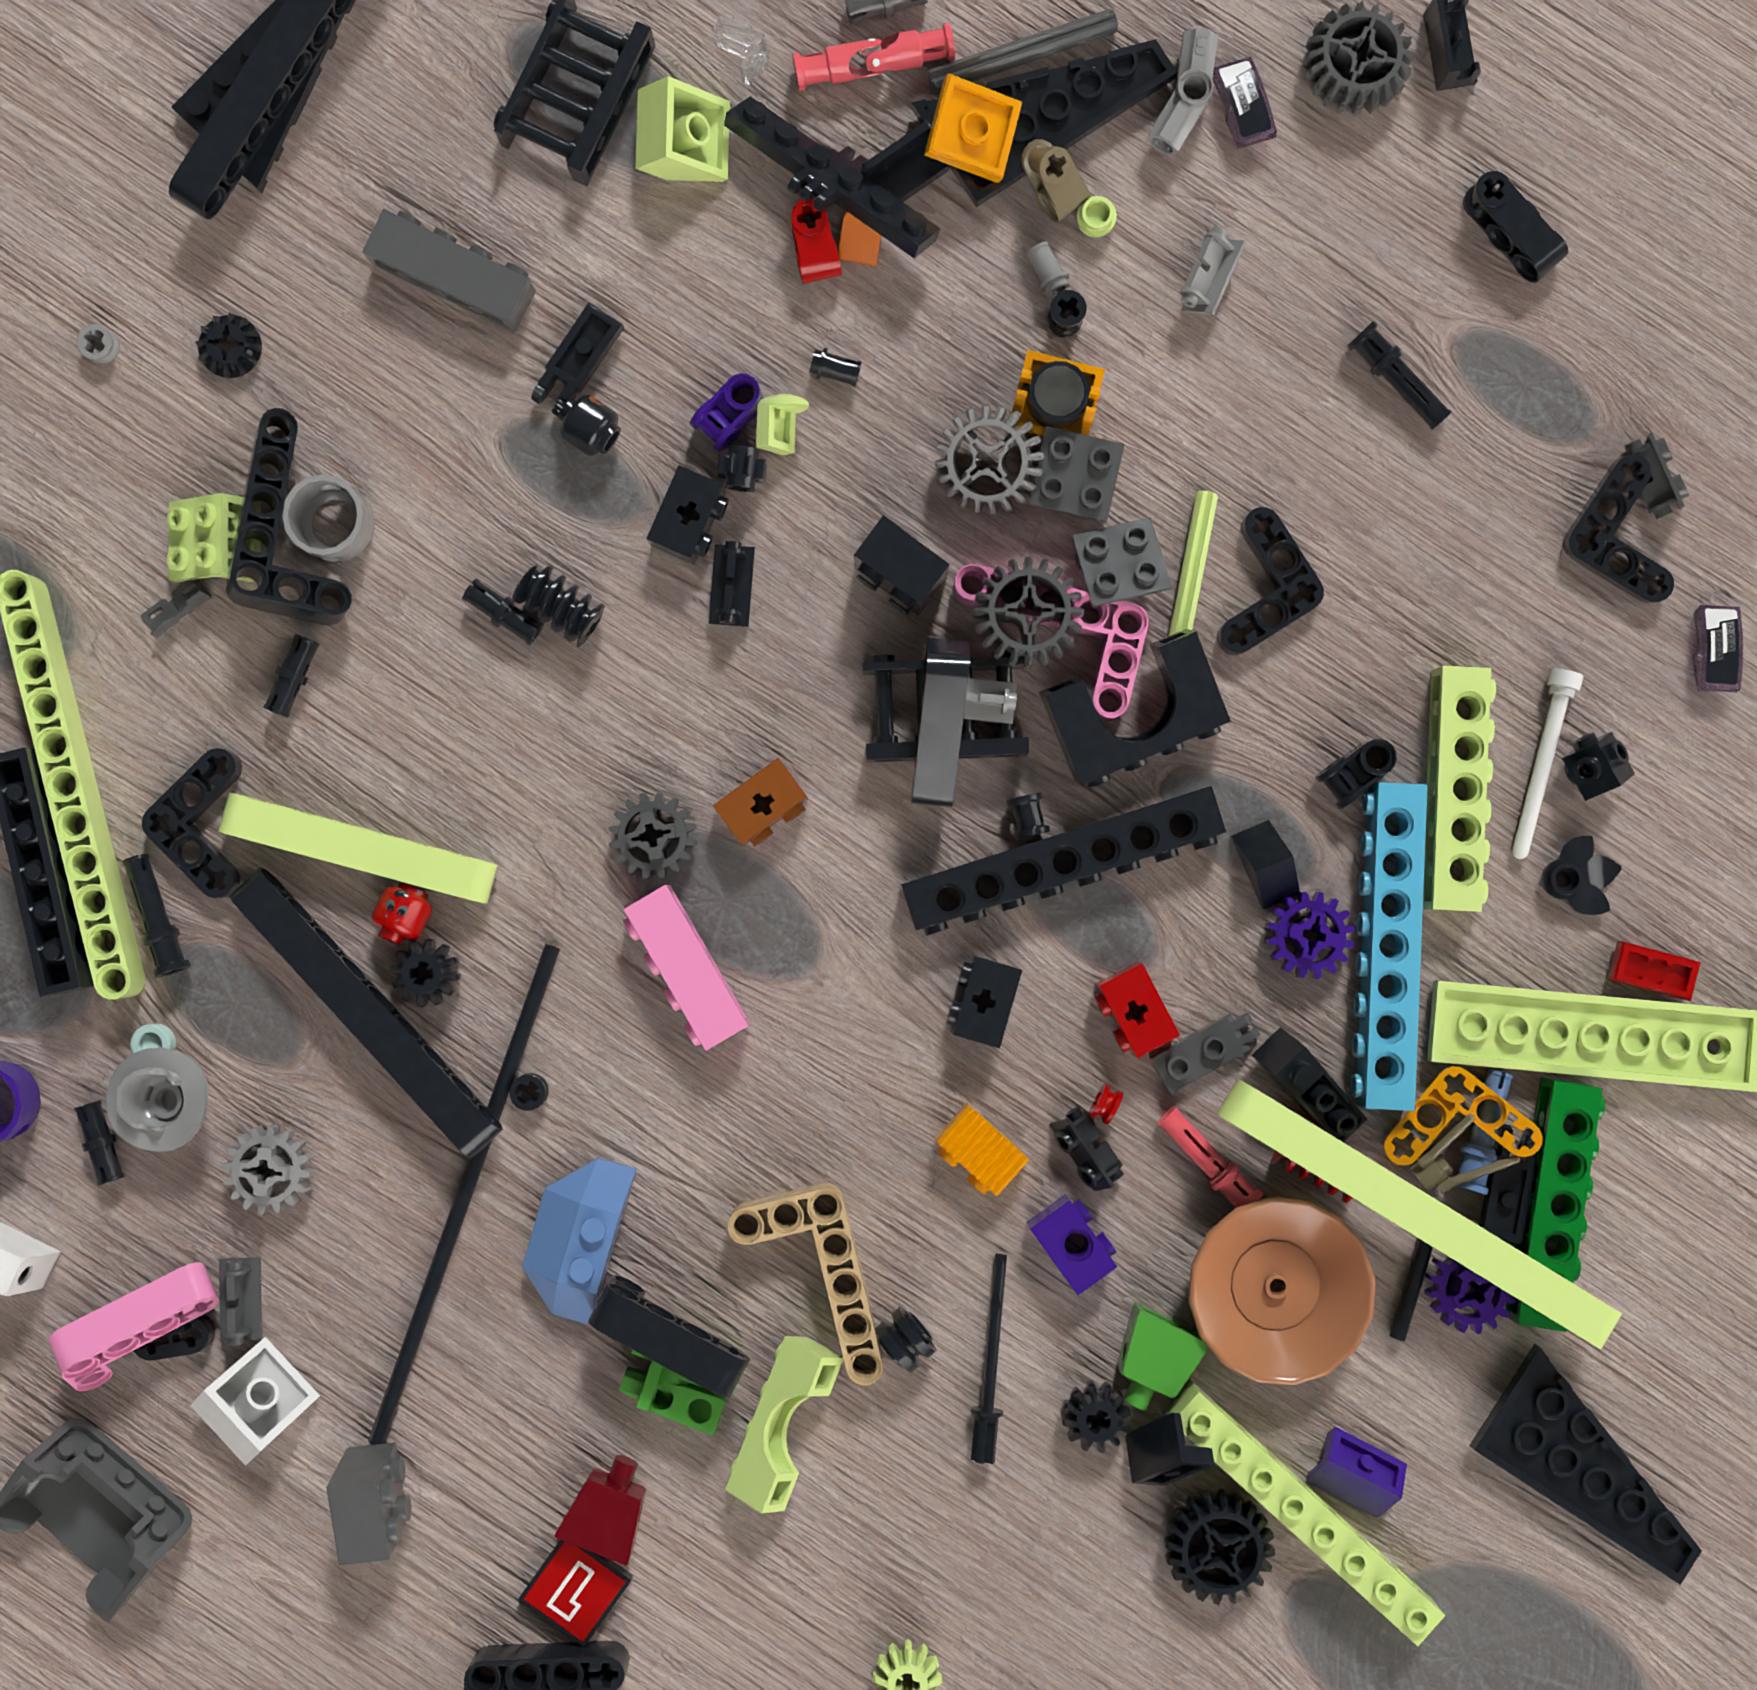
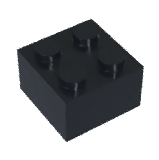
M884 515L854 554V568L858 573L856 578L873 591H876L879 587L888 593L891 597L889 602L905 615H908L910 611L918 616L921 614L947 579L950 566L948 562Z

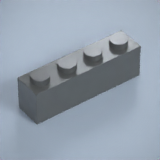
M385 209L382 210L362 251L373 266L513 333L516 332L536 292L531 281L527 278L529 274L524 269L509 262L504 267L492 261V255L477 246L471 245L467 249L456 244L457 239L442 229L435 228L431 232L421 227V222L417 218L404 211H399L396 215Z

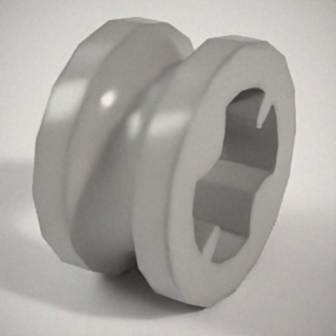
M100 324L85 326L77 336V347L80 353L96 363L105 364L111 362L119 352L120 343L118 337L114 332ZM98 337L102 339L101 341L105 345L102 351L95 349L94 344L91 343L93 338Z

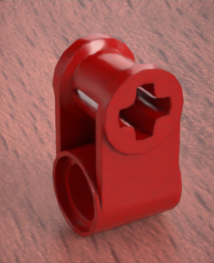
M815 199L810 203H806L804 200L798 201L791 212L792 234L796 247L795 254L803 284L842 275L839 254L835 240L832 238L826 210L819 212L813 208ZM811 216L812 222H815V227L808 229L806 223L803 222V218Z

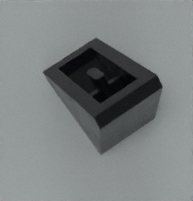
M1269 820L1231 835L1262 909L1282 902L1285 897L1292 898L1298 895L1300 888L1294 857Z

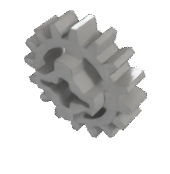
M278 1124L268 1126L266 1132L261 1125L251 1129V1136L247 1133L239 1135L237 1140L240 1146L234 1145L227 1149L226 1152L233 1157V1161L222 1164V1169L231 1171V1177L225 1179L223 1184L235 1186L236 1190L230 1196L232 1200L241 1196L245 1198L243 1203L244 1210H248L257 1204L259 1215H264L269 1212L272 1205L274 1212L280 1213L286 1209V1203L293 1206L301 1201L297 1192L305 1193L311 1188L304 1181V1178L315 1175L314 1169L306 1167V1162L314 1158L313 1153H302L301 1149L307 1141L302 1139L294 1142L292 1140L294 1136L293 1129H288L280 1135ZM261 1143V1147L257 1149V1156L250 1159L246 1158L251 1149ZM284 1150L288 1153V1155L290 1156L291 1160H290L289 1157L284 1153ZM267 1163L268 1168L274 1169L278 1173L270 1176V1171L258 1166ZM291 1180L288 1188L283 1193L276 1195V1191L280 1189V1183Z

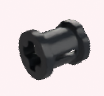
M1064 290L1053 298L1047 319L1049 329L1059 337L1073 336L1080 330L1087 311V304L1080 293L1073 290ZM1067 309L1074 312L1073 316L1069 315L1066 319L1060 316V313L1066 312Z
M1041 792L1006 800L1007 806L1012 807L1017 827V832L1014 833L1015 840L1050 832V827L1045 825L1039 802L1043 798Z

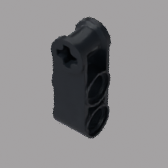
M1490 171L1483 174L1476 184L1465 193L1463 206L1466 213L1487 234L1491 243L1511 261L1517 272L1525 280L1532 283L1538 282L1569 253L1568 246L1562 236L1547 224L1536 207L1523 197L1503 173ZM1499 184L1500 187L1496 190L1494 187ZM1485 193L1490 195L1489 199L1484 196ZM1478 202L1480 205L1476 208L1474 205Z

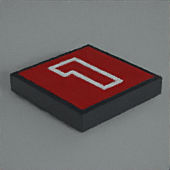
M559 1540L520 1594L518 1600L582 1647H585L627 1588L633 1575L608 1558Z

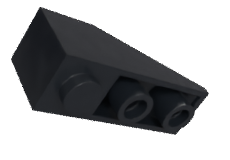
M1281 1027L1251 1055L1275 1083L1320 1129L1343 1143L1367 1120L1310 1051Z

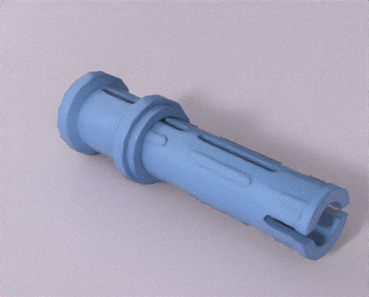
M1487 1069L1484 1084L1506 1101L1513 1075ZM1486 1099L1478 1104L1476 1113L1482 1122L1491 1124L1500 1119L1502 1110L1496 1101ZM1475 1123L1472 1126L1469 1142H1464L1460 1147V1152L1463 1156L1458 1175L1496 1162L1497 1151L1493 1150L1495 1139ZM1488 1175L1457 1186L1488 1195L1489 1189L1486 1187Z

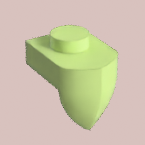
M778 394L761 399L757 405L756 447L780 455L795 454L796 414L808 409V401L792 394Z

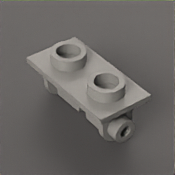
M1213 227L1211 232L1205 234L1204 243L1197 256L1202 264L1201 266L1193 265L1188 279L1180 291L1182 295L1180 301L1184 304L1181 311L1207 315L1215 314L1246 244L1244 240L1226 239L1228 233L1220 227Z
M968 678L963 719L1013 724V715L1017 701V683Z

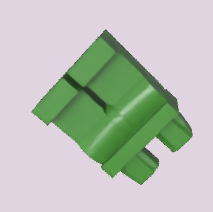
M632 1349L631 1354L650 1360L651 1364L648 1373L628 1366L619 1391L637 1399L636 1408L645 1411L650 1410L662 1417L714 1436L727 1398L712 1393Z

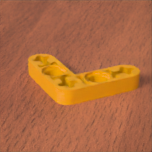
M1452 1066L1444 1069L1415 1102V1111H1408L1389 1133L1385 1140L1384 1149L1387 1157L1397 1165L1413 1164L1421 1157L1458 1111L1465 1116L1473 1114L1475 1117L1473 1123L1508 1151L1520 1157L1532 1156L1539 1151L1543 1137L1540 1129L1531 1120L1479 1079L1461 1067ZM1459 1074L1463 1075L1466 1078L1463 1085L1471 1093L1474 1092L1475 1086L1484 1091V1093L1473 1100L1468 1111L1461 1106V1103L1467 1100L1458 1092L1450 1096L1445 1092L1448 1085L1444 1080L1448 1075L1454 1078ZM1490 1099L1500 1105L1502 1113L1498 1121L1489 1124L1482 1122L1478 1118L1476 1110L1481 1101ZM1433 1104L1440 1109L1442 1119L1436 1127L1426 1128L1419 1123L1417 1112L1423 1105ZM1510 1112L1518 1118L1511 1123L1520 1131L1528 1127L1533 1131L1530 1138L1535 1143L1532 1148L1529 1149L1526 1146H1522L1518 1150L1512 1145L1515 1141L1514 1136L1507 1130H1505L1503 1137L1498 1136L1494 1132L1495 1129L1505 1123ZM1410 1120L1418 1131L1429 1135V1138L1422 1143L1421 1139L1417 1136L1410 1146L1415 1151L1411 1157L1404 1154L1398 1158L1394 1154L1396 1146L1392 1142L1396 1137L1403 1140L1410 1134L1411 1130L1404 1128V1125Z

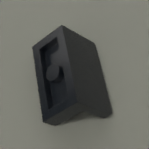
M927 120L862 165V174L904 202L950 171V165L924 155L932 127L931 123Z
M1169 1413L1126 1434L1131 1480L1134 1484L1165 1486L1215 1465L1212 1448L1185 1445L1180 1413Z

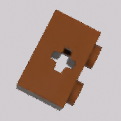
M777 758L715 803L713 807L741 845L745 846L751 842L756 847L773 834L770 827L783 818L786 823H789L803 813L806 808L802 803L808 800V797L781 760ZM760 795L765 799H769L772 796L775 800L769 805L772 812L767 816L763 812L755 814L753 811L758 806L755 799Z

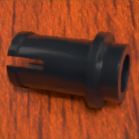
M825 347L823 351L815 349L809 373L815 374L818 380L823 376L855 387L862 361H855L828 353V348Z

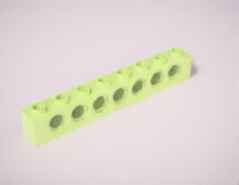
M1192 1380L1164 1409L1166 1414L1172 1412L1180 1413L1185 1436L1198 1447L1212 1448L1214 1462L1414 1644L1419 1646L1445 1617V1614L1426 1592Z

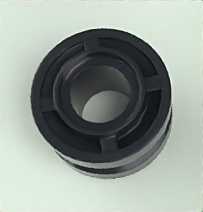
M899 1306L892 1313L894 1323L889 1324L882 1321L875 1328V1332L879 1337L878 1340L891 1359L898 1366L904 1367L908 1372L912 1373L920 1366L919 1355L929 1358L937 1349L932 1342V1336L915 1315Z

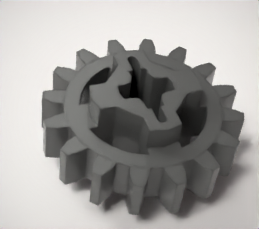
M657 792L654 801H650L646 793H641L640 804L638 805L629 799L626 800L625 803L629 811L626 814L616 811L614 815L621 821L620 825L609 827L610 832L618 834V840L609 844L610 848L621 849L622 853L616 858L617 863L629 861L630 865L627 872L634 874L641 868L643 869V879L648 880L655 870L660 879L666 878V868L668 867L676 873L680 872L681 868L678 860L681 858L690 861L692 857L686 852L687 846H696L698 842L689 838L688 832L697 829L696 824H686L685 819L691 813L689 809H683L678 812L676 808L679 800L672 798L668 804H664V794ZM655 809L667 812L675 819L676 823L665 824L661 822ZM639 814V825L634 832L627 834L630 823ZM652 825L655 830L671 831L657 839L656 847L651 842L636 841L649 834V827ZM680 838L677 849L667 859L666 849L672 840ZM630 849H643L648 853L651 863L638 859Z

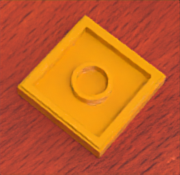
M948 73L943 80L924 155L999 183L1003 179L1022 102Z

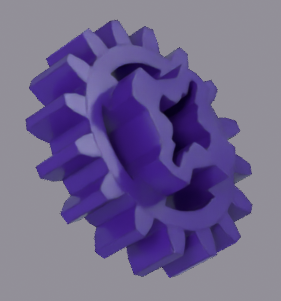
M1298 892V902H1295L1291 897L1283 898L1286 909L1273 908L1271 910L1273 915L1277 917L1276 923H1265V927L1273 931V937L1265 939V944L1275 945L1276 947L1270 958L1272 960L1283 958L1284 962L1282 963L1281 970L1289 972L1295 966V974L1299 978H1305L1308 970L1312 978L1315 979L1321 978L1322 968L1328 973L1334 974L1337 972L1334 961L1347 962L1349 959L1342 951L1344 947L1352 948L1355 946L1354 942L1346 939V934L1355 931V926L1345 925L1343 922L1350 915L1349 911L1342 910L1337 912L1335 909L1339 901L1336 898H1331L1326 903H1323L1324 893L1315 892L1311 901L1307 892ZM1306 908L1301 919L1294 923L1288 922L1293 914ZM1326 915L1331 920L1335 933L1331 932L1325 923ZM1311 929L1312 932L1317 933L1316 940L1308 941L1307 938L1302 937L1303 930ZM1284 937L1289 938L1294 946L1293 955L1288 950ZM1326 947L1331 948L1326 956L1313 962V960H1316L1319 951Z
M1445 1255L1446 1259L1444 1261L1433 1258L1432 1262L1438 1269L1436 1273H1425V1277L1433 1282V1286L1424 1289V1294L1436 1299L1429 1307L1436 1314L1442 1313L1440 1317L1442 1322L1448 1326L1454 1323V1327L1462 1333H1465L1469 1325L1475 1333L1482 1334L1483 1323L1495 1329L1497 1328L1495 1317L1498 1314L1505 1318L1510 1316L1503 1307L1505 1303H1516L1517 1299ZM1473 1281L1474 1283L1471 1285L1473 1292L1468 1295L1467 1293L1470 1290L1468 1283ZM1468 1306L1475 1313H1460L1454 1309L1459 1308L1461 1310Z

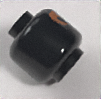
M584 395L577 401L571 398L565 403L559 413V419L562 420L560 429L562 438L586 455L594 456L599 452L602 454L607 453L620 435L621 428L618 426V414L591 395Z

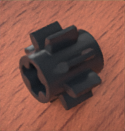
M731 445L728 455L719 454L717 474L719 478H725V488L738 492H754L755 482L765 483L767 464L766 460L758 459V449L744 445Z

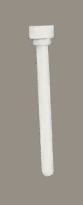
M1558 668L1550 670L1547 686L1550 687L1549 694L1553 696L1512 848V854L1517 859H1524L1529 853L1569 699H1574L1575 692H1580L1584 675L1574 671Z

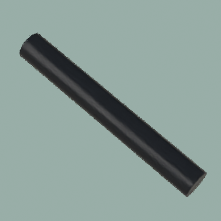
M1419 1238L1389 1334L1390 1337L1400 1341L1406 1340L1433 1250L1432 1246Z

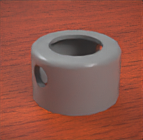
M323 474L307 477L291 489L284 501L282 519L285 532L296 546L319 560L333 563L351 560L363 552L372 539L375 521L371 506L359 491L338 477ZM342 501L352 506L357 513L355 528L349 537L335 547L326 546L314 534L312 525L314 515L325 503Z

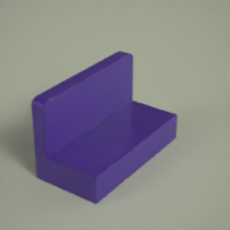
M1334 1427L1327 1433L1322 1461L1308 1472L1307 1482L1377 1518L1402 1499L1407 1464Z

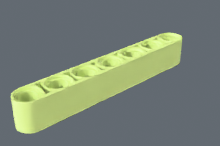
M230 792L218 832L484 904L488 903L498 867L497 864Z

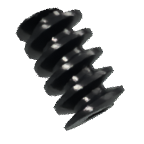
M537 565L533 566L518 583L512 600L517 604L525 602V609L529 613L539 611L538 619L543 623L551 621V629L556 633L565 629L564 638L568 642L578 639L577 647H580L600 623L605 605L601 603L591 610L589 608L592 599L590 594L577 600L578 585L575 584L565 591L563 586L566 576L562 574L552 581L550 577L554 568L551 565H548L542 571L537 570Z

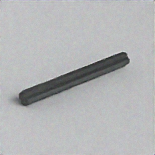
M1107 9L932 68L928 71L929 84L934 93H940L944 77L948 73L972 82L1114 34L1118 29L1116 14L1113 9Z

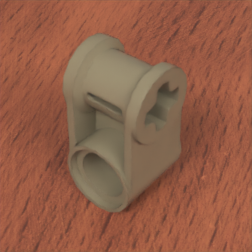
M1035 139L1029 142L1022 153V167L1036 192L1038 202L1043 211L1052 221L1058 223L1088 200L1090 192L1066 149L1052 146L1051 143L1043 139Z

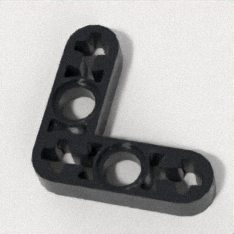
M1629 454L1615 460L1609 467L1566 533L1563 540V548L1571 559L1639 601L1645 603L1661 602L1667 599L1674 589L1672 574L1663 566L1613 536L1651 477L1649 462L1643 456ZM1634 464L1636 466L1634 474L1638 476V479L1626 482L1621 489V492L1628 493L1626 498L1620 491L1610 489L1608 486L1610 484L1613 487L1619 486L1626 475L1621 468ZM1602 497H1610L1617 504V512L1612 519L1606 520L1598 515L1597 504ZM1587 518L1594 525L1605 528L1604 533L1601 529L1595 530L1589 538V543L1593 545L1592 550L1578 551L1580 543L1575 540L1576 537L1588 534L1593 527L1592 524L1586 523ZM1616 552L1623 553L1629 561L1628 569L1622 575L1613 574L1608 567L1609 558ZM1640 564H1641V565L1643 566V568L1638 571V569H1639V567H1640ZM1636 573L1645 578L1658 576L1657 585L1661 589L1660 592L1655 591L1648 594L1646 592L1649 587L1647 583L1640 579H1633L1630 584L1628 580Z
M1267 507L1253 509L1244 518L1241 524V532L1277 590L1232 617L1220 627L1217 634V642L1219 647L1229 655H1240L1247 652L1316 608L1324 597V588L1316 573L1280 517L1274 510ZM1255 517L1260 522L1264 520L1269 522L1270 526L1266 529V533L1271 541L1277 535L1281 539V541L1274 543L1266 552L1262 546L1268 542V539L1264 533L1258 532L1255 534L1252 531V527L1256 524ZM1279 549L1286 550L1291 554L1293 564L1289 570L1280 571L1273 566L1272 555L1274 551ZM1297 584L1302 588L1309 586L1313 591L1309 596L1311 603L1309 604L1303 599L1291 606L1290 609L1295 612V615L1292 616L1289 606L1285 601L1299 592ZM1282 593L1284 595L1285 601L1279 597V594ZM1266 604H1272L1280 610L1281 619L1275 626H1268L1261 621L1260 610ZM1246 615H1250L1253 626L1262 636L1257 637L1256 630H1253L1242 638L1244 646L1241 647L1238 642L1230 644L1227 639L1232 634L1229 627H1233L1236 631L1244 628L1251 623L1245 618Z
M220 748L211 749L201 756L147 809L142 818V828L147 837L202 893L212 898L230 897L240 886L241 881L236 867L193 825L241 775L242 764L238 755L232 751ZM216 759H227L228 762L225 764V768L228 771L227 774L217 773L208 781L215 785L213 789L208 782L198 777L200 773L203 776L209 777L217 769L214 761ZM195 783L200 787L202 797L198 804L190 807L185 804L182 794L186 786ZM158 815L170 816V819L167 821L168 826L174 832L182 833L184 830L186 832L175 838L169 831H157L156 828L160 823L156 818ZM190 840L196 841L201 847V855L194 863H188L182 857V847ZM207 865L215 873L225 872L227 875L223 881L227 886L225 888H213L212 885L216 881L215 878L208 871H200L198 874L197 870Z

